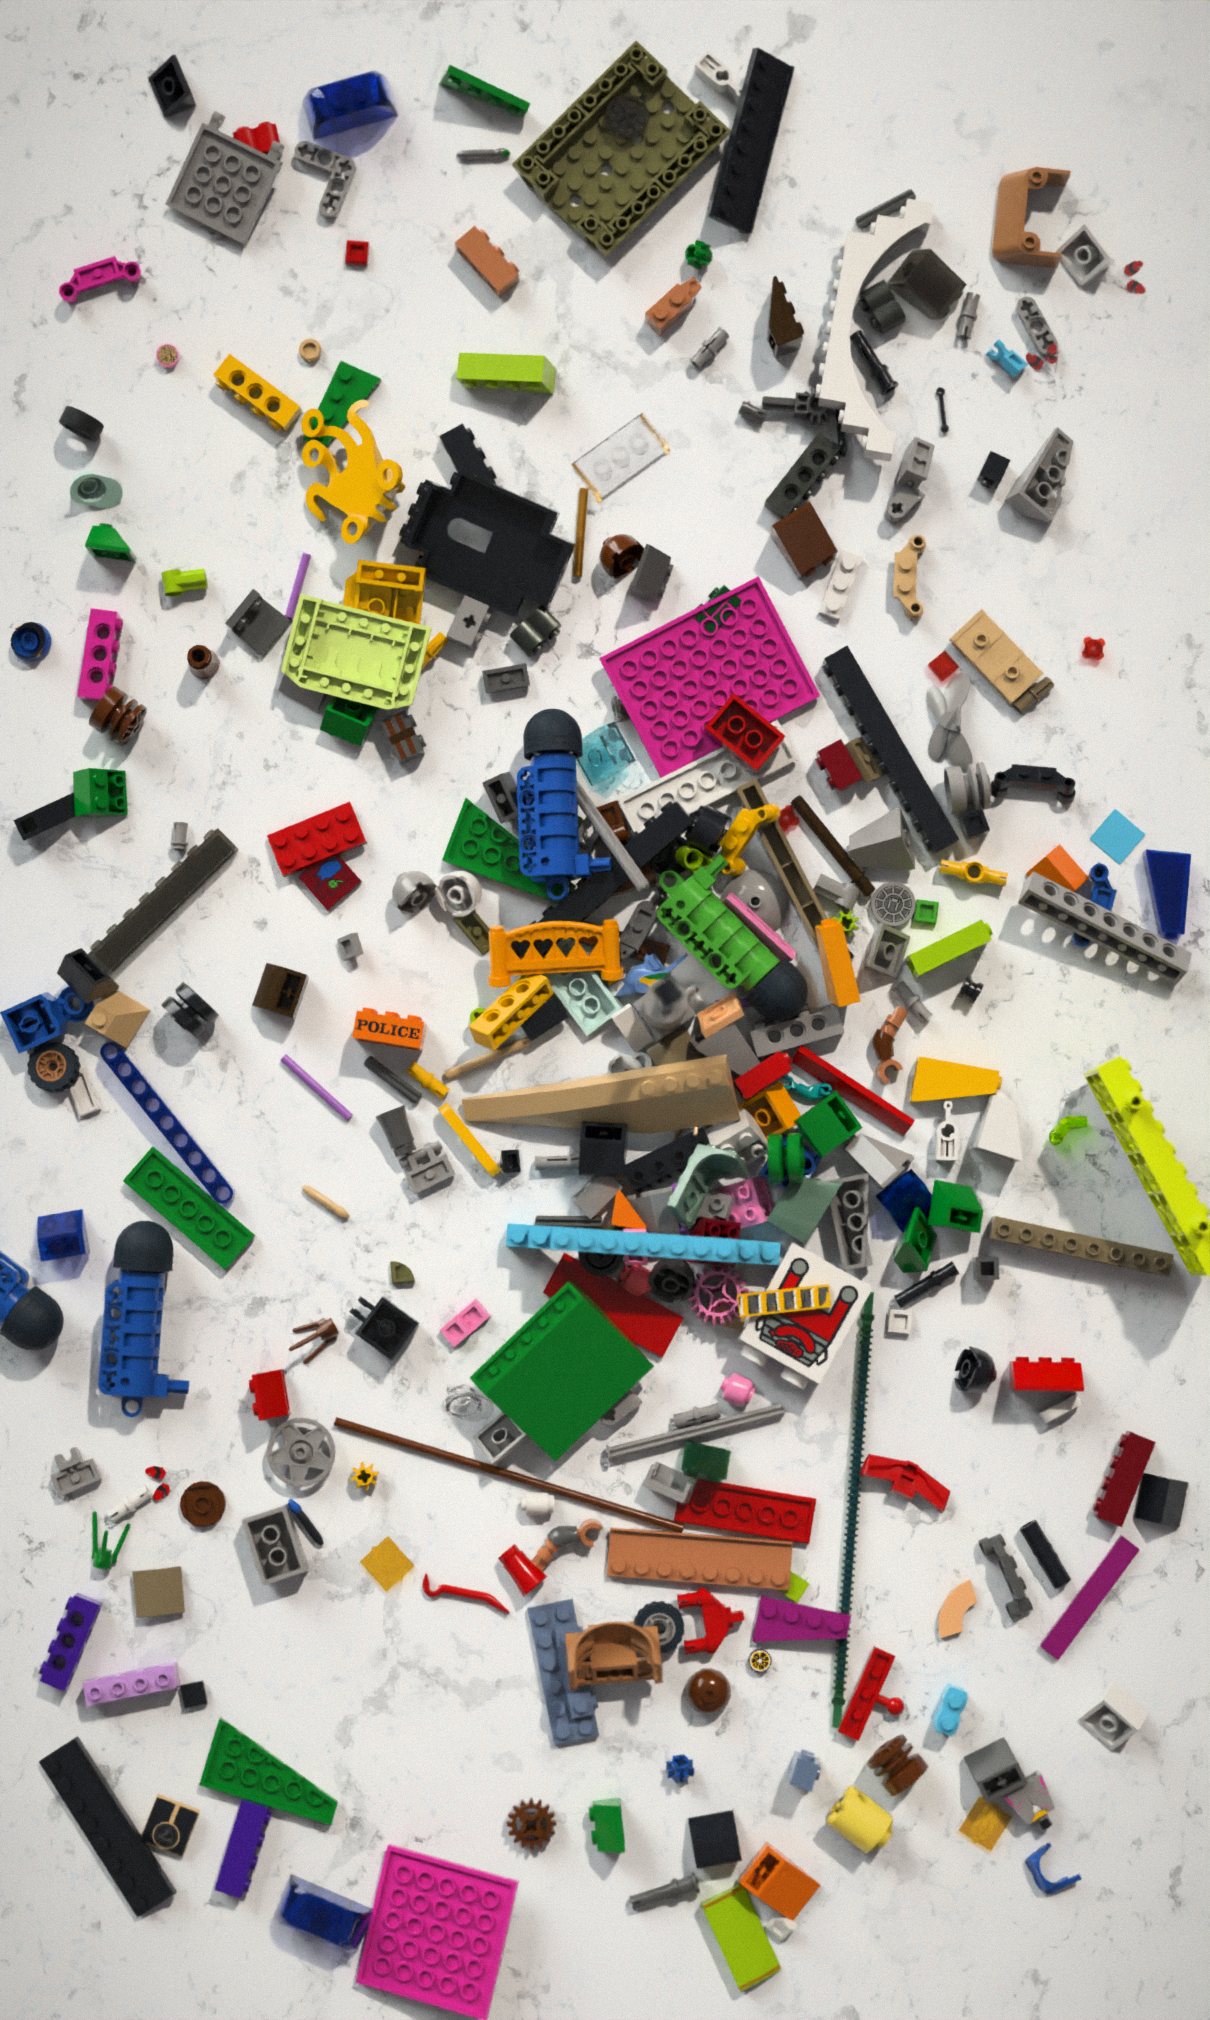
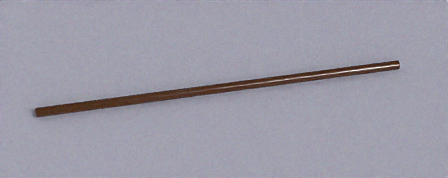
M336 1417L334 1422L336 1427L682 1533L684 1524L342 1418Z

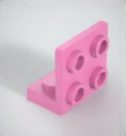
M754 1177L714 1190L736 1198L729 1219H722L741 1223L740 1229L766 1222L774 1208L765 1177Z

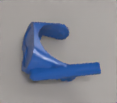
M1051 1843L1043 1845L1025 1860L1036 1885L1048 1895L1082 1879L1080 1873L1070 1878L1064 1877L1054 1883L1044 1878L1040 1871V1859L1042 1854L1052 1846Z

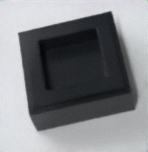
M204 1680L180 1685L184 1708L208 1703Z

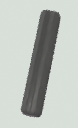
M909 189L855 218L857 227L863 229L872 222H876L878 215L888 216L901 209V206L905 207L907 199L916 200L914 191Z
M369 1056L365 1060V1067L410 1101L416 1104L421 1099L422 1094L374 1057Z
M538 1215L535 1218V1225L600 1229L602 1228V1217L594 1216L590 1219L588 1216Z

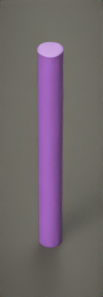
M287 1054L282 1057L280 1061L346 1121L351 1118L353 1114Z

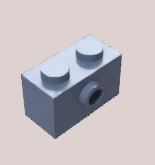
M801 1749V1752H794L787 1775L789 1785L812 1792L815 1780L818 1781L821 1772L818 1759L814 1756L815 1753L805 1749Z

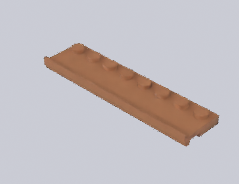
M610 1527L607 1576L789 1590L793 1541Z

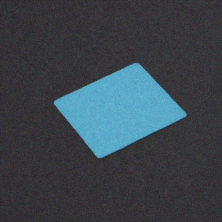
M1114 809L1093 833L1090 840L1118 864H1121L1142 840L1145 833Z

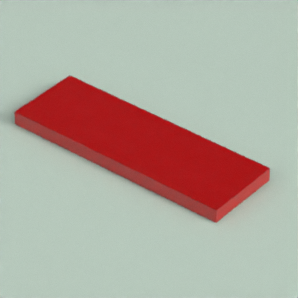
M566 1253L562 1255L543 1291L544 1294L553 1297L567 1282L577 1283L631 1341L661 1357L664 1356L684 1318L644 1295L637 1297L623 1290L621 1283L609 1276H595L588 1273L582 1267L579 1260Z
M696 1478L698 1481L689 1503L683 1504L677 1501L674 1517L676 1522L805 1544L810 1542L816 1498Z

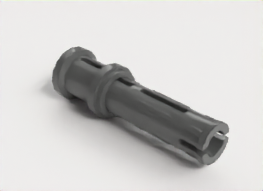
M693 1872L688 1877L679 1880L674 1878L670 1881V1884L633 1896L631 1895L629 1898L633 1910L672 1897L681 1899L683 1895L692 1892L700 1893V1887L695 1872Z

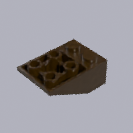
M774 276L772 281L767 341L775 359L799 350L803 341L802 335L804 334L801 323L796 322L794 318L796 313L792 302H787L785 294H787L785 285L782 281H778L777 276Z

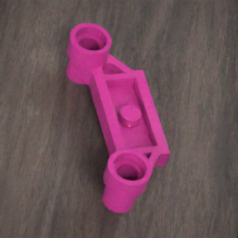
M116 256L73 269L74 275L69 282L63 283L60 286L59 295L65 302L74 304L82 292L122 279L128 280L131 283H138L141 280V269L135 262L124 263L118 261Z

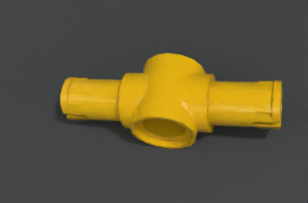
M941 859L939 873L958 876V879L965 880L969 884H985L987 882L1005 887L1007 882L1005 879L1008 877V872L991 870L989 867L975 861L957 863ZM968 868H976L979 872L978 878H971L968 875Z

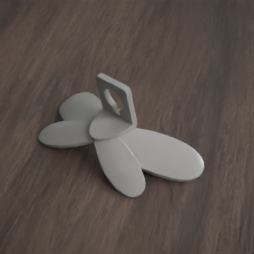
M959 673L952 677L943 694L936 686H931L927 690L929 707L939 720L930 738L928 752L932 760H937L945 750L953 766H960L962 771L966 772L967 765L973 763V758L969 745L960 732V708L967 698L970 689V679L968 675Z

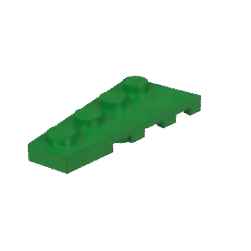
M340 360L317 409L324 416V425L327 427L336 426L342 429L348 421L347 414L351 405L356 401L366 400L375 386L377 387L381 382V378ZM316 417L311 422L312 430H315L318 426ZM305 435L303 441L307 443L311 440H317L328 447L335 437H307Z

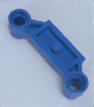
M1098 863L1092 866L1089 871V877L1093 882L1090 901L1112 911L1117 890L1112 889L1107 878L1109 875L1108 868L1104 864ZM1095 870L1099 871L1100 877L1095 876ZM1074 932L1072 935V942L1078 947L1087 946L1091 942V940L1083 937L1082 942H1079L1077 939L1079 934Z

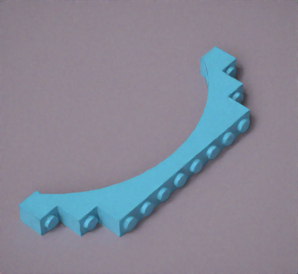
M510 1223L507 1225L506 1246L766 1265H779L780 1259L779 1242Z

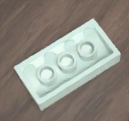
M570 937L557 945L566 957L575 944V940ZM598 971L541 974L548 977L553 992L586 1036L611 1020V1016L624 1007L619 999L608 989L607 983L601 979Z

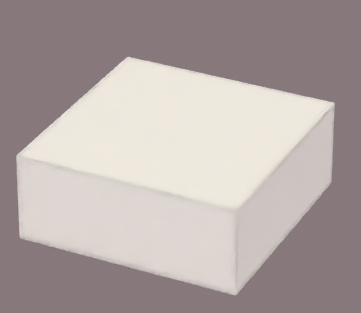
M889 1309L887 1331L911 1334L913 1311Z

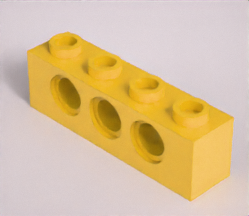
M230 353L213 374L217 381L215 384L225 392L227 390L231 391L234 394V399L242 405L246 402L252 407L251 411L260 418L262 416L270 420L268 422L269 425L277 431L282 429L284 432H287L302 413V409L297 403ZM237 378L245 379L244 383L240 386L233 384ZM254 391L262 392V396L260 398H251V395ZM272 404L280 405L277 412H270L269 407Z
M541 974L522 975L469 1025L475 1043L495 1051L554 994L548 977Z

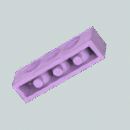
M176 1661L87 1679L82 1683L86 1706L173 1689L181 1684Z

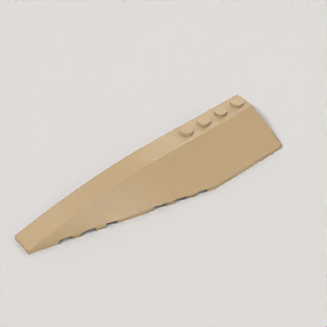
M727 1054L462 1098L461 1100L466 1121L581 1129L582 1122L627 1124L628 1132L654 1134L741 1119Z

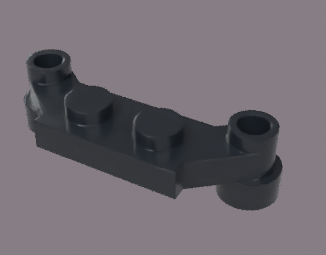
M1012 764L1010 769L995 774L994 780L991 782V795L995 798H1003L1007 795L1009 787L1057 791L1056 798L1060 803L1070 804L1075 798L1076 791L1074 788L1076 782L1074 779L1066 778L1057 772V768Z

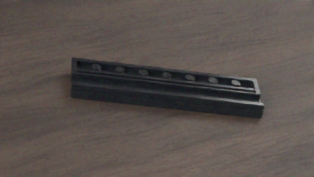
M759 47L753 48L709 214L710 218L739 230L741 234H751L753 231L795 66H790Z
M76 1736L38 1761L137 1918L177 1893L79 1736Z

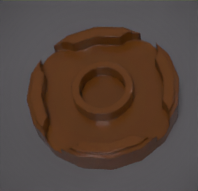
M199 1481L191 1484L181 1496L180 1509L182 1515L188 1522L198 1527H207L215 1524L221 1519L226 1509L224 1492L218 1485L209 1481Z

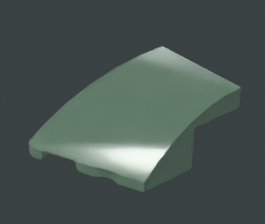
M805 1176L803 1183L789 1182L768 1216L767 1221L806 1244L842 1183L840 1181H835L834 1183L825 1182L819 1178H806Z

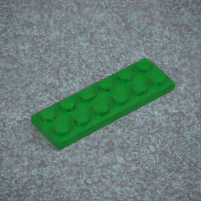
M153 1146L123 1180L225 1270L256 1236Z

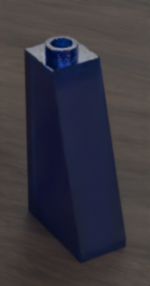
M1146 849L1142 854L1158 934L1164 935L1165 939L1177 940L1178 936L1185 934L1191 854Z

